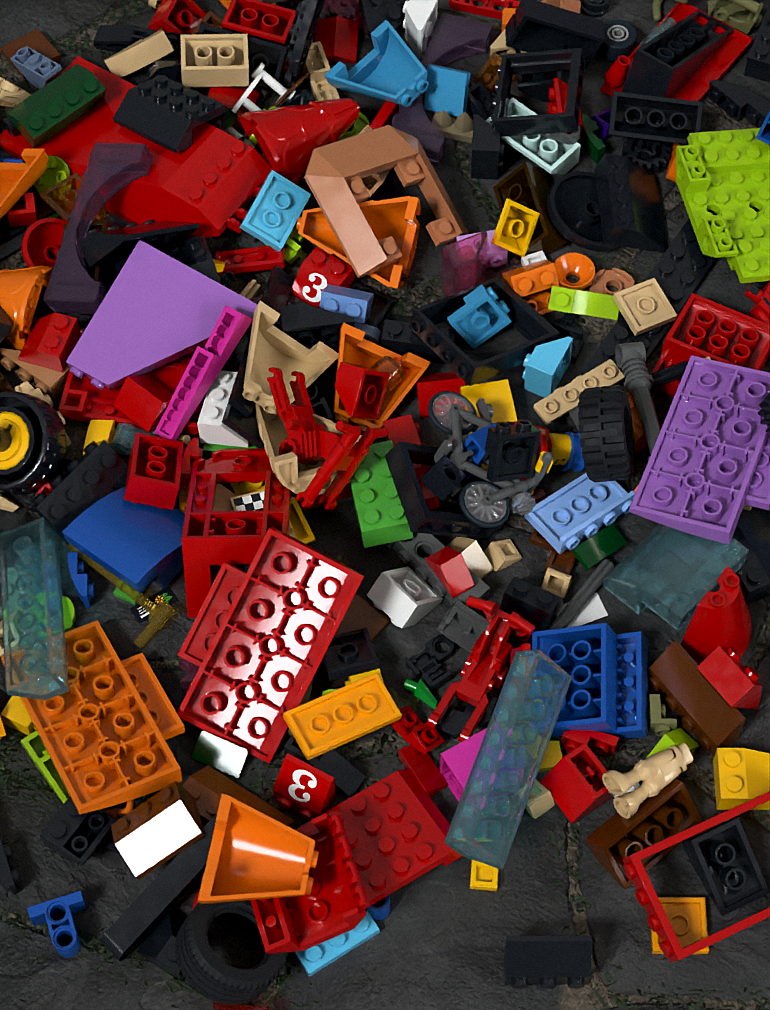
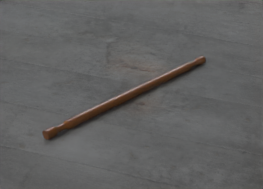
M307 71L273 106L278 107L310 73ZM246 132L242 137L239 138V140H241L242 142L247 137Z

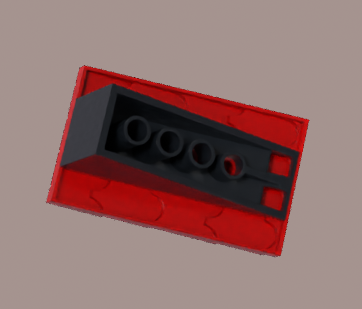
M678 2L628 56L630 64L625 83L619 88H612L604 82L600 91L610 95V97H612L613 91L701 102L707 96L710 81H720L746 53L753 42V38L711 15L708 17L707 13L689 3Z

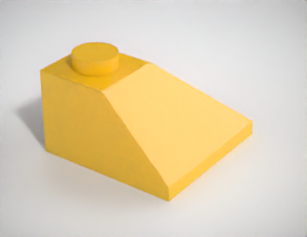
M506 198L491 243L521 257H525L540 213Z

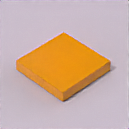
M658 897L682 948L708 936L705 897ZM651 930L652 954H664L660 950L659 943L661 941L657 933ZM709 946L693 954H708Z

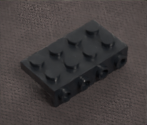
M105 440L97 443L92 441L83 450L85 454L80 459L75 458L66 467L68 471L63 476L61 474L56 476L49 483L51 488L46 493L40 492L32 500L34 505L30 510L33 513L37 512L70 548L74 546L67 542L62 531L94 503L108 494L126 487L128 465Z

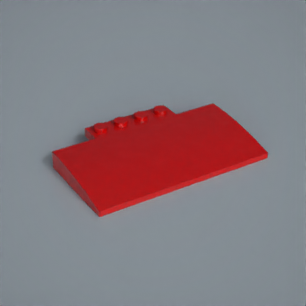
M274 527L268 529L247 572L226 561L223 562L178 653L179 657L200 667L177 712L178 716L211 734L248 749L251 755L270 764L288 728L283 718V713L300 705L364 575Z

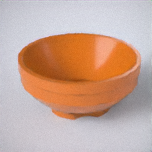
M567 253L556 259L554 263L559 286L584 290L591 285L594 279L595 266L583 254ZM569 275H575L580 280L577 283H570L566 278Z

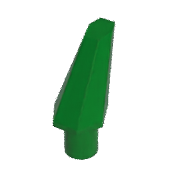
M408 678L406 679L404 688L415 692L414 696L435 710L438 706V700L424 681L420 679L419 682Z

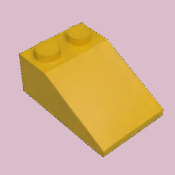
M717 748L713 758L717 810H730L770 791V753L746 748ZM770 800L750 810H770Z

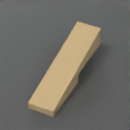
M320 41L311 44L305 69L306 72L310 73L308 78L315 101L340 99L337 89L330 85L324 76L331 68Z

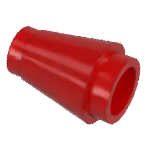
M619 56L605 72V82L610 87L619 88L625 83L630 59L627 56Z

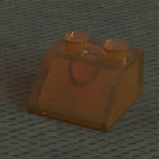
M77 173L39 193L40 197L67 223L101 221L106 218L104 198Z

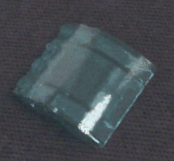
M658 524L602 580L603 583L601 585L638 615L648 607L679 631L693 617L697 605L706 593L718 584L716 581L724 569L728 566L736 573L745 564L749 549L733 537L728 545Z

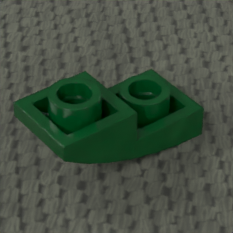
M585 113L582 115V142L592 160L598 164L605 154V144L602 139L598 138L599 127L597 123L591 120Z
M611 524L575 547L572 553L585 570L588 571L600 564L608 556L622 549L627 542L616 527Z

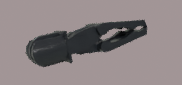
M100 25L93 45L99 50L118 53L159 30L141 29L136 25ZM164 32L174 49L169 55H180L181 35L184 34Z

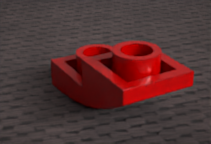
M193 437L189 442L182 457L179 487L182 490H186L188 481L191 480L193 461L203 456V449L199 448V439Z
M410 705L400 710L402 714L400 720L390 724L405 741L423 754L429 753L445 742L436 729L427 726V722L423 724Z
M568 730L563 732L560 746L564 747L566 751L572 752L586 743L588 747L593 748L598 754L614 756L619 737L599 731Z

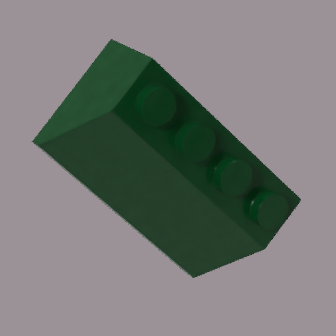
M76 64L7 111L6 115L34 149L105 100L106 89L91 71Z

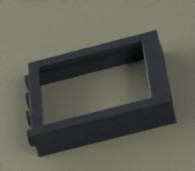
M499 276L414 309L409 328L469 386L523 364L527 354H532L537 345L558 340L560 334ZM483 284L486 289L490 286L498 296V299H496L498 302L503 300L510 309V312L507 313L512 321L510 324L529 342L475 364L436 324L448 320L447 318L466 304L463 298Z

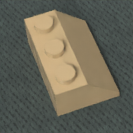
M247 34L181 35L182 84L186 87L249 86Z

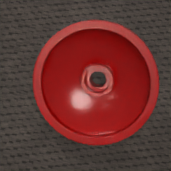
M43 218L34 222L26 230L22 238L21 250L28 267H58L64 225L70 224L69 222L58 218ZM47 254L51 255L53 257V260L50 259L47 256Z

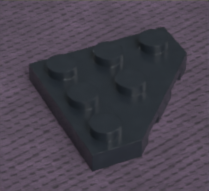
M358 0L360 12L363 13L365 24L363 27L365 34L371 38V33L385 20L396 30L405 17L403 7L406 0Z

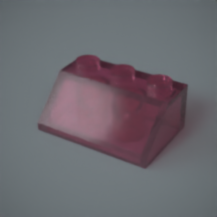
M486 231L443 247L442 290L446 296L483 282L486 271L488 237Z

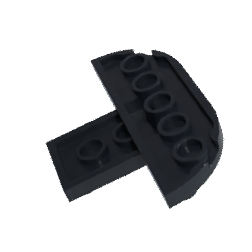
M303 0L297 6L295 15L298 18L296 24H292L289 31L290 43L295 45L293 50L290 49L286 62L289 63V68L284 77V82L287 83L289 88L301 79L325 0Z

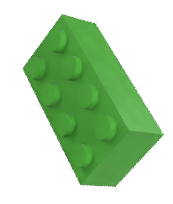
M392 440L372 444L369 447V452L349 482L364 548L413 538V532H411L385 459V455L394 447Z

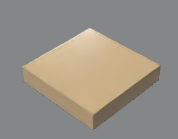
M655 278L616 292L612 297L635 336L672 322L678 316Z

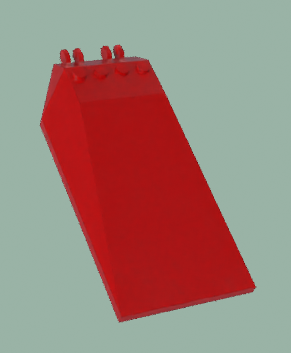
M79 56L62 71L61 74L74 65L79 64L91 71L106 89L105 100L34 148L45 149L47 155L57 156L67 164L71 177L69 189L128 223L141 225L149 220H155V222L198 223L200 228L182 241L201 235L204 238L217 237L227 227L238 233L243 231L239 228L241 222L235 218L241 221L244 220L247 214L244 208L257 196L267 176L273 170L252 146L206 122L192 129V146L174 153L113 122V117L129 89L136 87L135 85ZM5 129L0 134V149L15 158L23 159L21 154L24 148L33 149L20 132L15 136H11Z

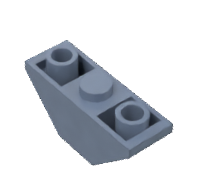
M28 46L19 49L10 58L31 85L37 89H41L62 73L61 65Z

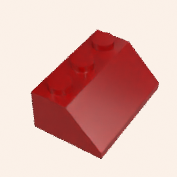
M232 0L221 27L290 45L291 37H289V31L292 24H296L297 15H295V10L259 0Z

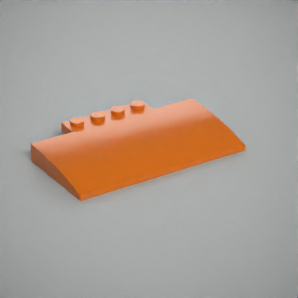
M98 620L1 657V661L79 815L124 803L166 788L174 781L178 783L182 781L181 768L165 740L184 733V724L144 654L140 653L120 661Z

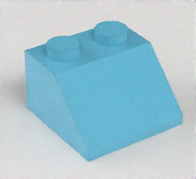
M568 336L537 345L532 354H527L523 363L525 370L522 379H525V390L544 398L556 390L571 361L573 338Z

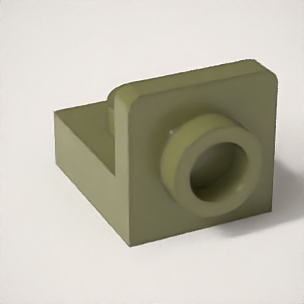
M649 694L648 733L664 736V734L676 729L677 719H665V704H661L660 694Z

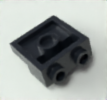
M517 420L516 425L497 422L496 427L488 428L485 452L490 455L486 479L493 483L533 477L541 430L533 426L528 420Z

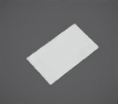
M597 592L591 596L567 628L581 626L608 616ZM568 603L563 604L562 608L557 614V617L562 612V610L567 606Z

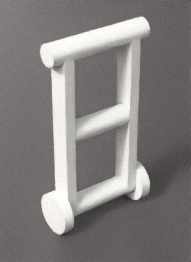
M261 62L251 74L254 80L232 108V111L236 113L241 105L249 111L261 110L247 98L260 79L281 95L278 100L288 90L263 70L265 65ZM294 90L282 103L291 99L296 91ZM222 118L216 122L215 125L222 131L237 139L242 137L233 127L223 129ZM246 138L244 139V143L255 148V146L252 144L253 142L247 140Z

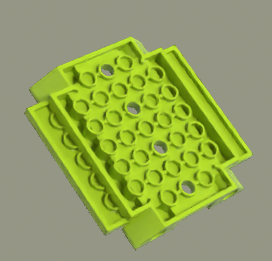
M760 128L689 133L687 138L689 145L676 147V183L702 254L714 258L726 257L730 269L736 270L740 283L770 281V145L756 139ZM750 207H756L759 211L757 212ZM707 210H712V211H714L717 215H713L712 213L708 212Z

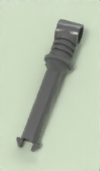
M642 342L617 344L615 348L616 364L619 368H622L626 392L634 396L651 456L661 427L650 393L654 379L649 375L646 368L645 346Z

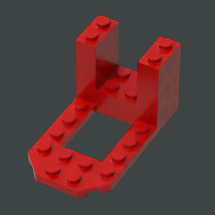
M265 448L219 449L213 452L212 457L207 460L200 458L193 461L181 538L188 618L197 617L216 578L215 565L222 566L223 562L226 561L232 565L244 564L250 566L270 527L290 535L289 512L291 490L284 487L272 471ZM241 481H249L251 483L265 481L263 510L213 511L217 482L231 484Z

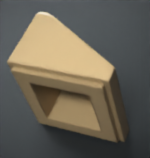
M510 539L493 541L484 551L494 571H500L522 559Z
M536 779L515 793L521 800L524 808L534 819L555 806L551 792Z

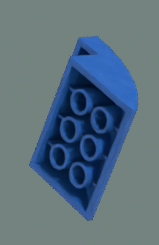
M125 487L108 494L94 503L62 531L68 543L140 594L152 581L164 589L184 567L181 538L185 513L176 507L170 510L124 500Z
M607 623L533 632L530 730L532 732L562 736L563 732L568 730H589L611 734L619 737V739L648 737V639L641 631L616 634Z

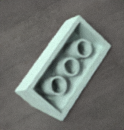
M512 97L509 100L507 117L537 115ZM491 116L486 120L490 125L492 124ZM540 134L500 137L550 174L565 175L579 162L581 145L578 142L571 145L542 137Z

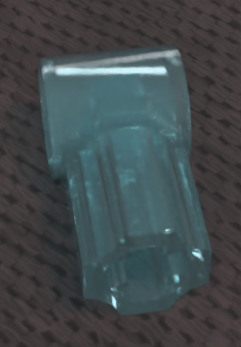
M119 423L110 447L118 454L129 455L135 433H148L138 431L130 424ZM151 433L148 434V435L160 437L159 435H156V434H151Z

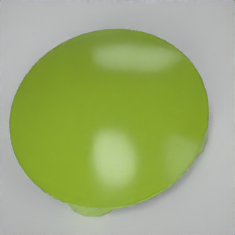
M47 155V168L33 186L46 201H57L69 189L70 171L67 164L61 158Z

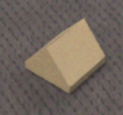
M548 567L541 588L565 598L572 583V576Z

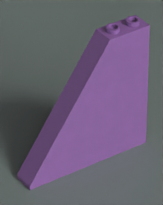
M139 240L66 363L70 368L69 371L75 376L82 378L84 375L91 379L90 383L101 390L104 387L113 390L123 385L127 376L147 374L195 351L197 346L204 347L225 305L253 319L257 304Z

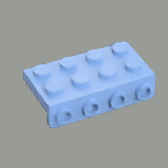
M585 473L526 510L524 517L561 554L567 549H574L581 540L586 537L590 538L604 525H611L622 513H629V508L636 492L633 490L627 493L616 481L595 483L589 480Z

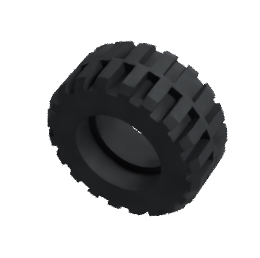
M620 385L586 388L579 395L578 419L582 458L587 477L595 483L630 479L634 475L635 442L631 408L626 389Z

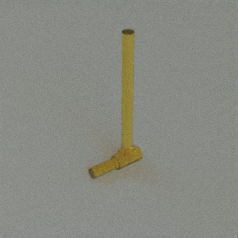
M68 545L69 550L78 552L79 557L150 613L149 624L133 642L142 649L157 629L160 630L176 610L166 602L154 604L142 593L140 594L73 545Z

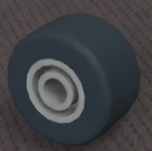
M619 19L604 23L605 40L598 49L599 54L608 61L613 62L621 55L628 57L636 48V29L627 21Z

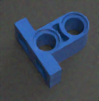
M81 890L27 908L29 918L34 926L47 922L52 943L60 956L69 958L78 953L80 939L73 914L87 909ZM66 912L63 919L53 920L56 913ZM63 938H73L68 946H60Z

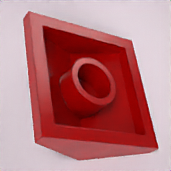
M339 16L318 21L314 42H321L329 62L356 63L359 22Z

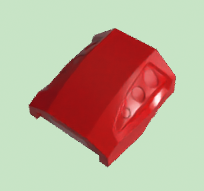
M241 86L210 87L207 97L213 98L232 110L246 91V88ZM252 90L247 98L256 105L260 95ZM241 105L235 114L240 116L250 111ZM218 116L212 119V121L216 123L222 116ZM237 118V120L235 121V125L231 127L243 129L239 119Z

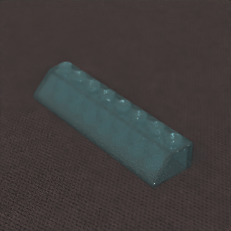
M42 517L0 533V579L6 693L12 696L47 700L68 692L69 686L58 536L46 519Z
M539 649L517 651L515 653L444 841L445 844L460 855L498 869L504 868L572 679L571 675Z

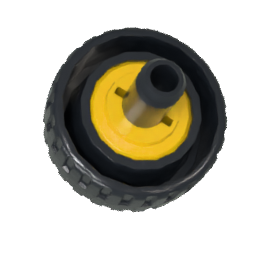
M2 391L0 393V492L15 495L36 492L44 486V483L50 482L61 468L67 445L64 424L57 411L46 401L26 393Z

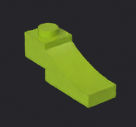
M552 285L548 309L612 320H617L619 309L612 299L613 295Z

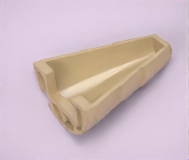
M255 403L259 434L264 442L272 471L281 484L293 493L304 492L324 461H319L315 465H308L298 462L297 455L293 452L279 455L281 442L288 439L284 422L277 412L275 414L267 413L263 410L262 406ZM316 414L312 415L316 423L325 425V431L344 434L336 429V423ZM334 471L330 477L331 480L327 481L319 495L325 493L336 477L337 471Z

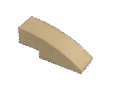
M161 29L104 61L110 72L121 78L173 52L174 49Z

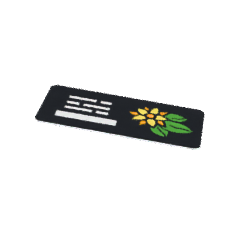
M166 587L130 608V611L138 623H142L178 602V599L171 589Z

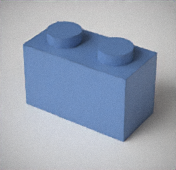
M328 284L321 292L319 308L354 317L355 322L365 323L371 314L374 293Z

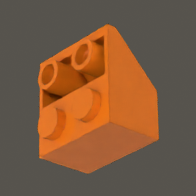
M544 259L502 273L504 282L540 315L555 311L548 309L552 285L559 286L553 262Z

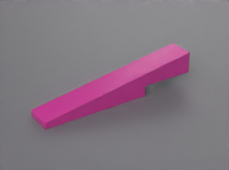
M225 305L205 347L197 346L154 432L155 434L171 440L178 438L253 321L252 318Z

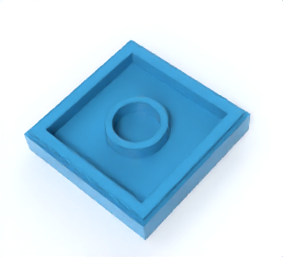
M434 64L428 65L426 81H428L429 85L425 91L424 109L435 112L444 110L449 115L457 117L466 112L470 72Z

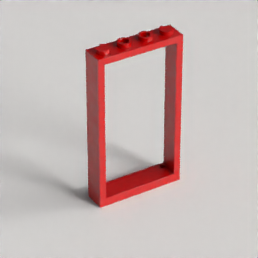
M770 791L622 859L624 862L623 868L626 872L625 875L629 880L633 881L636 888V899L641 906L645 907L648 913V924L651 930L657 933L661 941L659 943L660 950L663 951L665 958H669L670 963L681 960L770 917V906L682 948L641 860L769 801Z

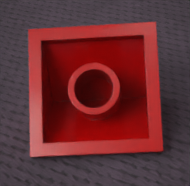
M454 371L421 375L415 383L420 419L430 418L428 403L435 394L442 391H453L461 394L460 387L466 386L465 381ZM452 396L440 397L434 402L433 413L435 417L445 416L450 412L452 404H458L464 409L463 401Z
M147 374L127 376L113 407L150 434L158 426L173 393Z

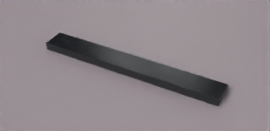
M276 265L271 270L261 301L280 314V307L286 306L294 278ZM279 316L278 320L273 324L278 329L281 322V316ZM250 337L228 404L246 417L252 413L255 402L244 398L242 394L244 391L243 386Z

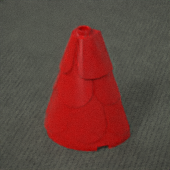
M343 98L311 101L303 105L282 106L276 109L250 111L238 116V119L248 137L253 134L255 135L273 171L297 184L306 173L312 151L315 148L339 141L359 118L360 108L355 100Z

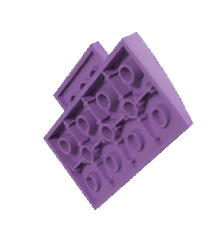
M691 355L629 508L630 512L676 530L729 545L744 504L770 510V432H766L768 428L766 424H760L764 417L758 415V412L762 409L759 404L770 393V373Z

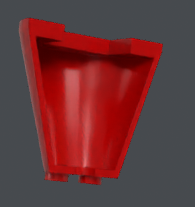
M728 566L716 581L720 589L716 592L708 591L699 602L681 642V646L698 665L719 645L728 648L730 646L733 647L742 657L752 637V619L740 586V579Z

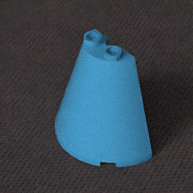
M386 20L371 33L374 49L347 72L346 65L339 61L324 75L327 82L337 89L400 104L404 107L410 106L412 101L420 93H424L429 85L428 81H426L427 70Z

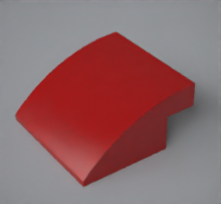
M692 293L667 334L660 359L651 374L682 361L689 362L691 355L701 358L710 357L711 360L762 371L770 354V324ZM682 377L654 389L674 397Z

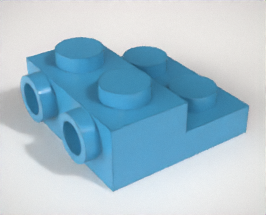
M483 284L465 296L463 299L466 304L447 318L450 325L473 349L512 322L507 314L510 312V309L503 300L498 302L496 300L498 296L490 286L486 289Z

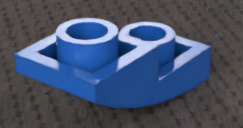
M68 552L69 571L75 590L85 608L91 607V598H95V585L90 583L88 574H85V562L80 561L78 552Z

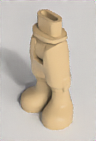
M682 743L677 747L670 746L667 750L657 752L644 760H640L629 772L621 773L616 770L605 772L602 775L605 787L612 794L619 795L613 799L617 812L626 819L635 815L640 804L647 797L658 795L660 790L672 782L681 772L687 770V765L693 762V756L688 746ZM642 781L640 787L626 793L632 786Z

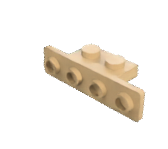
M609 359L586 374L577 376L564 387L557 388L552 394L535 403L533 408L543 422L548 425L577 408L579 395L584 389L615 385L623 380L624 375L616 364Z

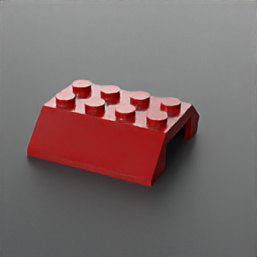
M325 813L311 819L316 828L304 833L307 837L315 840L314 851H319L316 867H310L308 877L313 878L310 895L250 900L267 954L304 951L353 930L367 914L365 908L369 905L364 887L358 886L362 881L356 862L350 861L354 856L347 836H343L345 829L339 814L328 815Z

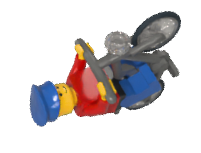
M453 391L439 392L428 403V414L431 421L437 428L448 434V440L443 441L434 455L435 463L445 454L450 456L449 459L466 475L467 479L475 475L485 480L467 484L462 489L459 497L463 513L478 526L494 528L502 525L508 519L510 513L508 502L510 499H512L513 504L511 508L514 513L525 515L532 512L536 506V501L531 495L545 476V473H549L552 465H558L561 471L572 469L574 472H580L584 469L579 430L576 433L568 431L565 434H549L547 428L535 426L541 430L535 463L536 471L533 477L492 483L486 479L488 470L481 468L482 464L489 465L490 455L485 452L488 428L496 427V423L493 424L491 420L493 416L492 405L485 404L484 398L479 399L476 403L480 415L478 417L473 404L463 395ZM514 421V422H506V423H509V424H511V425H516V424H517V422H515V421ZM472 431L473 433H471V434L468 436V438L466 439V441H465L464 444H463V436H462V435H466V434H468V433H470V432Z

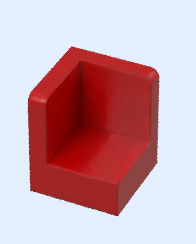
M24 193L25 204H15L8 211L10 227L32 225L37 221L33 193Z

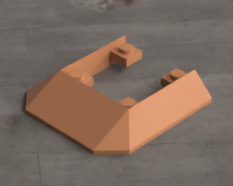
M390 125L315 148L312 151L304 176L358 278L376 272L380 267L399 261L403 257L392 236L377 240L358 203L366 201L370 197L361 178L394 168L404 187L418 183L437 220L428 223L426 226L436 247L448 242L453 244L456 242L457 236L469 234L419 140Z

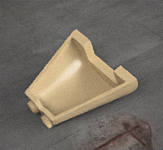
M259 301L253 314L243 386L244 391L242 394L247 400L262 406L265 412L275 414L277 409L269 382L267 381V378L273 377L274 374L269 372V368L274 367L282 370L283 381L291 404L295 399L289 383L290 381H296V376H292L291 372H302L305 375L307 389L338 358V353L321 341L311 349L306 348L275 327L273 324L278 320L280 314L262 301Z

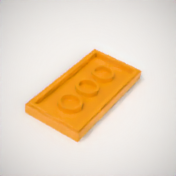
M377 672L283 713V718L307 761L398 721L402 717L400 710Z

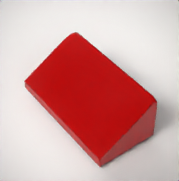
M411 745L398 750V757L405 768L410 770L429 797L448 787L447 781L428 753L423 754Z

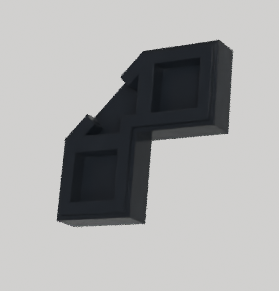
M486 695L489 701L488 708L476 728L489 724L497 698ZM467 703L464 712L448 708L435 729L439 734L454 739L458 738L476 707Z

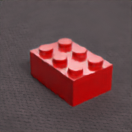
M136 432L129 457L124 500L173 510L180 487L184 442Z

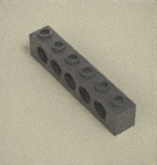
M413 532L411 541L402 540L384 544L388 548L392 547L403 563H409L415 568L416 574L422 580L429 581L434 591L441 597L445 596L450 601L451 606L457 600L466 605L469 595L489 600L490 587L469 568L468 570L475 587L454 599L451 597L426 562L427 557L419 556L420 554H428L430 556L445 547L432 534ZM467 606V607H469L470 609H472L473 611H476V610H477V608H473V607Z

